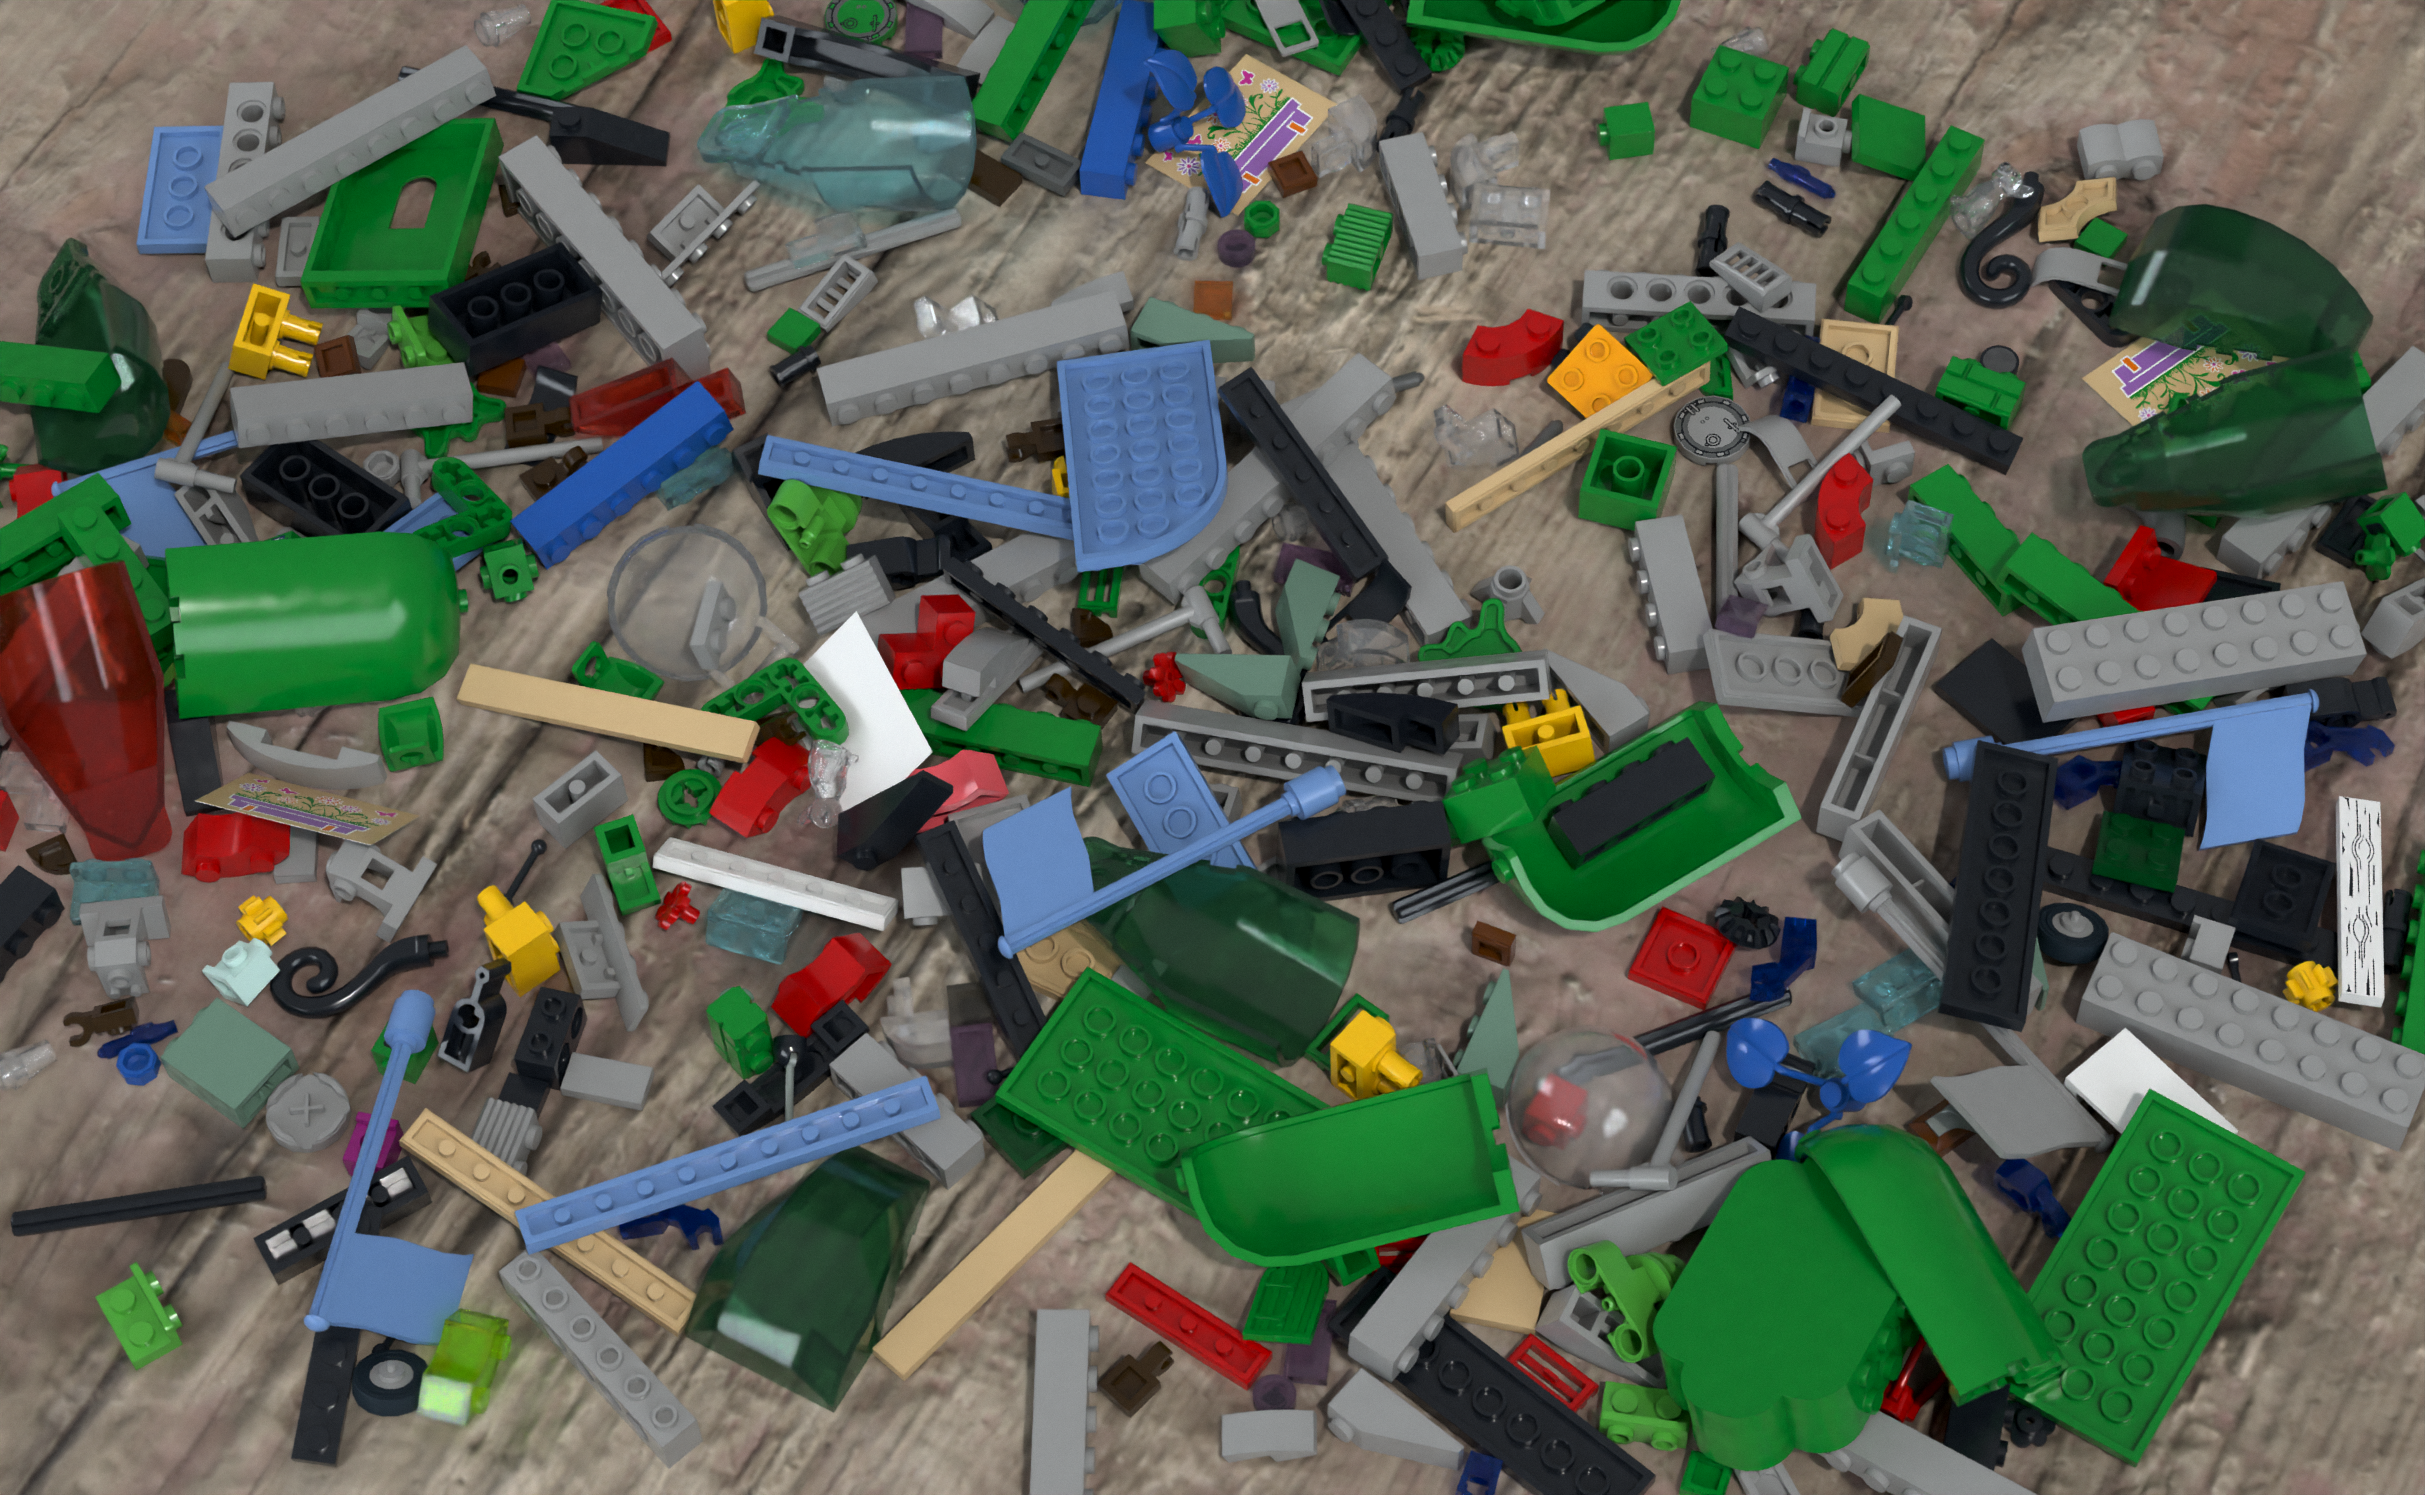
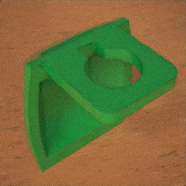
M592 641L572 667V672L579 686L653 701L665 683L657 675L640 665L611 656L607 658L601 644L596 641ZM595 656L596 664L594 668L596 672L593 676H586V665Z
M433 696L379 708V738L390 772L443 761V727Z

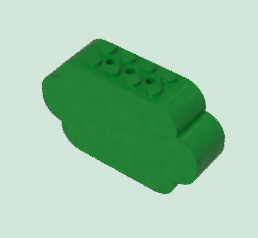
M1809 1156L1803 1164L1784 1159L1761 1162L1746 1170L1739 1177L1657 1313L1653 1324V1335L1660 1353L1668 1393L1680 1408L1690 1413L1693 1435L1698 1448L1712 1461L1742 1471H1760L1771 1468L1787 1458L1794 1448L1810 1453H1828L1839 1450L1853 1442L1863 1430L1870 1415L1878 1413L1882 1405L1884 1390L1890 1380L1895 1381L1902 1367V1358L1909 1347L1916 1345L1920 1337L1919 1329L1842 1199L1825 1173Z

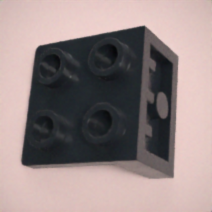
M2141 739L2125 742L2120 778L2112 812L2127 814L2134 818L2155 823H2166L2173 827L2185 829V836L2193 837L2203 796L2207 756L2199 754L2190 748L2174 749L2159 746L2150 740Z

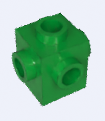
M522 538L483 547L486 566L479 568L485 590L493 588L495 599L504 597L505 602L516 601L527 597V591L534 590L532 578L539 577V572L534 554H525ZM507 569L515 570V572L511 575H506L503 573Z

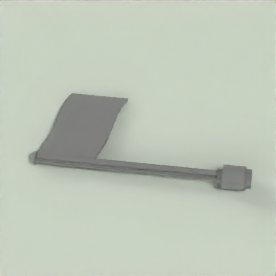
M1856 851L1848 854L1831 871V874L1836 879L1835 885L1861 913H1865L1868 910H1871L1874 914L1878 913L1942 982L1945 957L1892 902V896L1889 891L1892 889L1893 884L1867 856L1861 857ZM1980 1023L2019 1066H1998L1964 1076H1933L1930 1080L2000 1158L2026 1159L2061 1148L2091 1146L2096 1148L2094 1152L2103 1153L2109 1150L2114 1143V1134L2109 1135L2010 1029Z

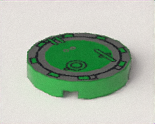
M832 0L828 4L824 15L826 29L880 45L888 37L890 40L895 35L898 26L896 5L892 0Z

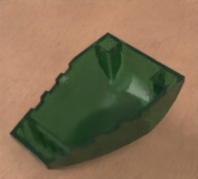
M2209 204L2177 206L2157 216L2128 262L2110 316L2109 326L2186 350L2196 351L2197 345L2217 348L2216 354L2232 356L2233 350L2257 353L2256 359L2272 361L2273 356L2293 358V365L2345 372L2372 326L2373 315L2357 290L2341 272L2303 240L2270 222L2243 212Z
M860 1146L840 1151L777 1195L725 1241L707 1271L694 1300L685 1330L686 1337L834 1413L873 1353L872 1348L880 1341L884 1329L883 1323L888 1309L891 1308L900 1272L904 1269L907 1260L909 1244L912 1235H915L931 1187L930 1181Z

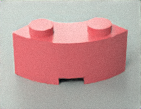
M963 749L951 759L936 766L915 769L907 777L909 778L924 770L953 785L951 796L917 833H923L943 825L944 821H948V814L1001 801L1009 794L994 754Z

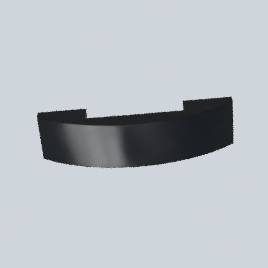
M843 999L810 1025L813 1033L807 1037L806 1057L802 1064L794 1067V1106L831 1075L829 1067L831 1062L866 1032L870 1031L865 1022ZM777 1062L751 1084L743 1080L712 1106L713 1109L739 1137L750 1134L785 1113L786 1068Z

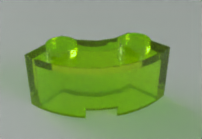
M463 1308L458 1309L445 1319L437 1351L430 1365L423 1372L417 1409L418 1415L467 1426L477 1413H485L490 1400V1387L500 1360L505 1361L511 1348L512 1337L507 1335L508 1319Z

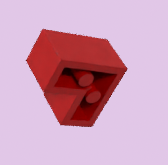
M959 594L921 595L917 633L879 634L877 650L899 690L946 688L942 686L943 660L955 646L973 633L975 611Z

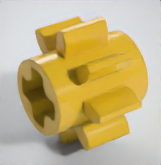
M253 895L238 907L243 915L236 921V924L249 941L257 938L266 945L272 946L287 934L282 926L288 921V916L279 903L271 896L262 901L259 896L256 898Z
M2307 961L2295 966L2287 973L2288 981L2285 984L2288 988L2282 991L2287 1001L2315 1012L2326 1009L2334 1002L2335 997L2333 994L2336 993L2334 987L2338 985V981L2329 966L2322 968L2321 964L2316 965L2314 961Z

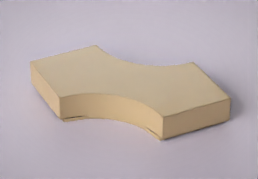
M2116 177L2077 181L2074 190L2067 197L2054 204L2041 206L2038 214L2039 241L2076 239L2080 230L2088 221L2101 214L2117 211Z
M1863 598L1857 607L1856 623L1846 628L1834 629L1829 637L1837 670L1851 671L1888 632H1897L1903 619L1899 600Z

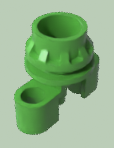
M787 479L783 481L767 509V514L810 576L827 570L829 575H833L843 570L840 563L847 560V545H849L843 534L851 531L855 526L858 515L862 510L863 502L860 495L807 485L795 479Z
M1601 1240L1573 1250L1568 1258V1271L1580 1293L1584 1294L1602 1287L1606 1294H1610L1602 1300V1308L1606 1312L1619 1311L1621 1315L1626 1317L1623 1320L1624 1324L1619 1325L1614 1332L1607 1335L1619 1357L1626 1362L1634 1363L1659 1354L1653 1335L1654 1320L1686 1264L1677 1256L1671 1254L1662 1255L1657 1252H1644L1625 1258L1618 1246L1609 1240Z

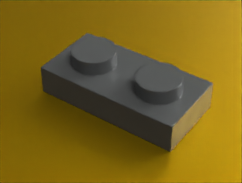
M1023 132L1016 137L1001 156L1002 164L1020 173L1023 177L1062 196H1065L1080 178L1079 170L1082 160Z

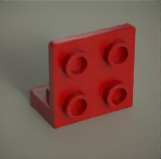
M2140 525L2104 579L2103 585L2118 591L2122 598L2137 610L2150 611L2202 603L2217 581V574L2213 570L2161 556V549L2158 547L2155 529Z

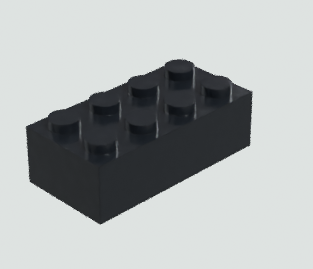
M562 242L429 296L428 328L456 363L464 362L468 377H472L600 323L602 290Z
M318 439L270 445L240 475L249 503L286 527H292L306 537L383 532L412 511L411 503L407 496Z
M1419 800L1409 805L1396 807L1375 806L1369 810L1350 813L1336 811L1328 816L1312 817L1305 820L1293 817L1287 821L1278 822L1276 869L1282 890L1284 907L1421 889L1446 879L1452 842L1442 800L1434 802Z

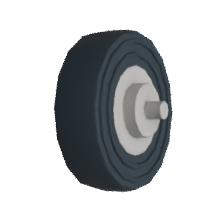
M2053 903L2044 906L2040 910L2037 939L2040 950L2046 955L2072 964H2086L2098 960L2102 955L2108 941L2109 928L2105 920L2096 912L2072 903Z
M404 1350L375 1352L362 1359L355 1367L352 1379V1393L357 1404L368 1413L383 1417L405 1415L423 1406L431 1393V1371L425 1360L415 1353Z

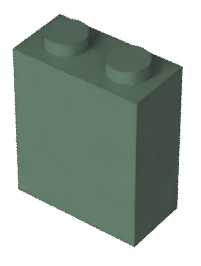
M218 997L208 1007L202 1008L196 1014L192 1024L180 1037H176L169 1042L164 1054L160 1057L171 1079L242 1129L267 1104L269 1096L277 1085L293 1076L299 1069L292 1048Z

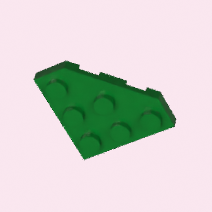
M551 0L516 90L560 101L646 56L658 26L655 16L580 0Z

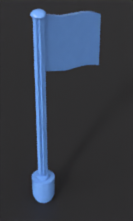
M234 430L202 439L192 461L238 447ZM181 446L61 483L55 481L52 484V495L56 497L92 475L99 473L119 495L131 521V524L120 530L119 533L140 544L145 555L165 558L166 548L207 545L174 496L177 491L167 481L154 478L158 459H175Z
M2308 689L2307 693L2002 746L2048 756L2212 727L2205 766L2206 822L2203 839L2199 851L2254 842L2256 839L2265 840L2297 834L2305 804L2304 746L2310 711L2315 713L2318 710L2319 697L2314 690ZM1990 735L1952 742L1951 747L1943 748V762L1948 780L1970 781L1973 753L1977 741L1994 743L1993 737Z
M1332 765L1325 768L1318 766L1284 783L1285 793L1281 794L1280 799L1094 892L1089 855L1073 815L1071 786L984 829L983 847L985 861L1001 904L1005 936L1004 938L1001 935L998 939L999 951L1004 957L1012 959L1013 954L1288 815L1291 817L1297 815L1299 819L1305 820L1337 804L1339 797L1346 794L1345 786L1339 773Z
M406 990L401 994V997L395 1000L387 1024L384 1039L390 1045L392 1051L309 1315L304 1317L306 1327L315 1332L325 1331L329 1326L358 1328L412 1344L432 1346L444 1345L450 1338L474 1254L443 1253L398 1238L355 1233L410 1055L424 1050L436 1014L432 997L419 990Z

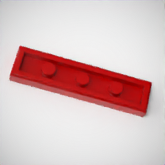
M1131 1262L1105 1294L1108 1303L1246 1391L1250 1389L1273 1358L1272 1351L1254 1340H1244L1242 1332Z

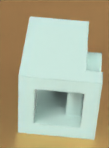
M253 938L250 943L239 940L234 946H231L224 952L222 960L215 967L206 965L202 972L225 999L248 1006L280 969L270 958L273 954L270 948L261 940Z

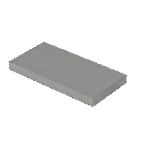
M1708 629L1703 635L1717 704L1860 717L1866 703V698L1864 696L1853 708L1841 702L1840 697L1850 671L1837 670L1830 640Z

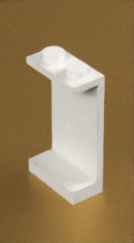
M2126 1028L2071 1072L2064 1081L2063 1086L2079 1103L2084 1099L2121 1134H2123L2149 1088L2236 1135L2238 1133V1130Z

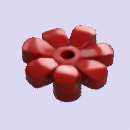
M1177 652L1155 654L1153 656L1155 667H1151L1150 670H1145L1143 673L1144 684L1146 686H1154V695L1162 697V701L1166 703L1174 702L1176 695H1183L1186 689L1185 682L1179 679L1183 676L1175 662Z
M682 881L675 886L672 893L669 891L666 893L663 901L664 905L657 909L655 919L658 920V927L668 930L670 925L678 918L691 925L696 922L700 915V910L689 904L691 899L688 897V894L692 889L691 884Z

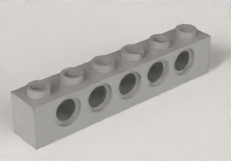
M239 82L229 84L216 180L281 145V129L278 125L279 119L285 118V101L283 97H278L274 82ZM212 207L205 261L213 283L258 282L259 269L266 264V250L263 239L270 234L269 219L234 237L215 214Z
M1585 270L1581 326L1583 323H1589L1593 326L1600 324L1608 332L1633 333L1691 301L1719 334L1726 333L1740 306L1811 340L1813 339L1816 283L1792 281L1790 294L1761 313L1720 276L1696 277L1683 274L1662 275L1646 272L1627 273L1611 272L1608 270ZM1764 281L1760 285L1765 286L1767 282Z
M526 1249L499 1270L506 1293L668 1468H671L703 1441L696 1418L540 1251L528 1255Z

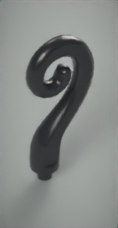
M2026 172L2023 180H2019L2015 184L2009 209L1975 236L1961 257L1959 276L1963 289L1969 298L1985 308L2003 309L2014 306L2024 299L2031 287L2032 273L2029 265L2015 255H1998L1992 258L1985 268L1986 278L1990 281L1998 279L2003 272L2012 273L2016 280L2007 288L1998 289L1987 286L1980 278L1979 269L1983 258L1989 251L2026 228L2038 214L2045 188L2038 182L2039 175L2036 172Z
M1248 580L1236 582V592L1229 596V607L1234 625L1239 634L1263 655H1285L1281 639L1265 624L1259 593L1251 589V582ZM1303 668L1301 670V681L1292 718H1276L1268 721L1298 725L1303 721L1306 714L1302 681L1308 670ZM1238 710L1240 716L1253 718L1247 715L1246 713Z
M430 934L416 935L398 940L379 952L343 987L326 995L311 997L300 995L294 991L292 986L294 975L303 967L309 965L318 966L320 968L318 975L308 979L306 988L312 994H319L331 989L338 977V965L335 958L325 949L319 947L296 949L285 955L276 965L280 971L270 981V992L274 1001L285 1012L293 1016L305 1019L331 1017L357 1005L398 973L433 967L435 958L449 956L448 941H432Z

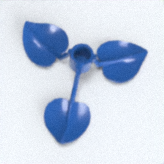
M1177 50L1158 52L1147 58L1143 64L1153 73L1166 99L1175 109L1167 116L1160 118V121L1149 126V141L1158 152H1164L1175 148L1177 153L1182 151L1202 152L1200 162L1204 178L1221 218L1226 217L1240 199L1243 190L1242 176L1236 162L1228 152L1222 151L1218 153L1214 145L1186 143L1193 136L1192 124L1215 112L1220 123L1225 128L1239 126L1244 120L1246 112L1242 92L1237 84L1234 83L1228 71L1222 67H1213L1205 73L1203 80L1206 97L1212 106L1189 118L1180 116L1181 112L1190 110L1193 107L1194 100L1197 98L1196 93L1193 91L1197 85L1196 72L1189 59L1183 53Z
M1743 1018L1734 1022L1727 1032V1063L1733 1078L1747 1088L1766 1087L1773 1080L1775 1071L1781 1075L1820 1086L1821 1102L1830 1110V1114L1810 1125L1806 1133L1808 1134L1823 1128L1834 1120H1841L1843 1112H1858L1864 1108L1866 1103L1876 1102L1883 1098L1900 1077L1908 1060L1912 1044L1875 1030L1865 1029L1856 1031L1844 1041L1838 1056L1840 1069L1846 1076L1830 1079L1819 1078L1779 1064L1789 1052V1042L1784 1032L1776 1024L1760 1018ZM1798 1131L1787 1133L1779 1144L1776 1159L1797 1162L1794 1157L1795 1147L1798 1145V1141L1806 1134Z

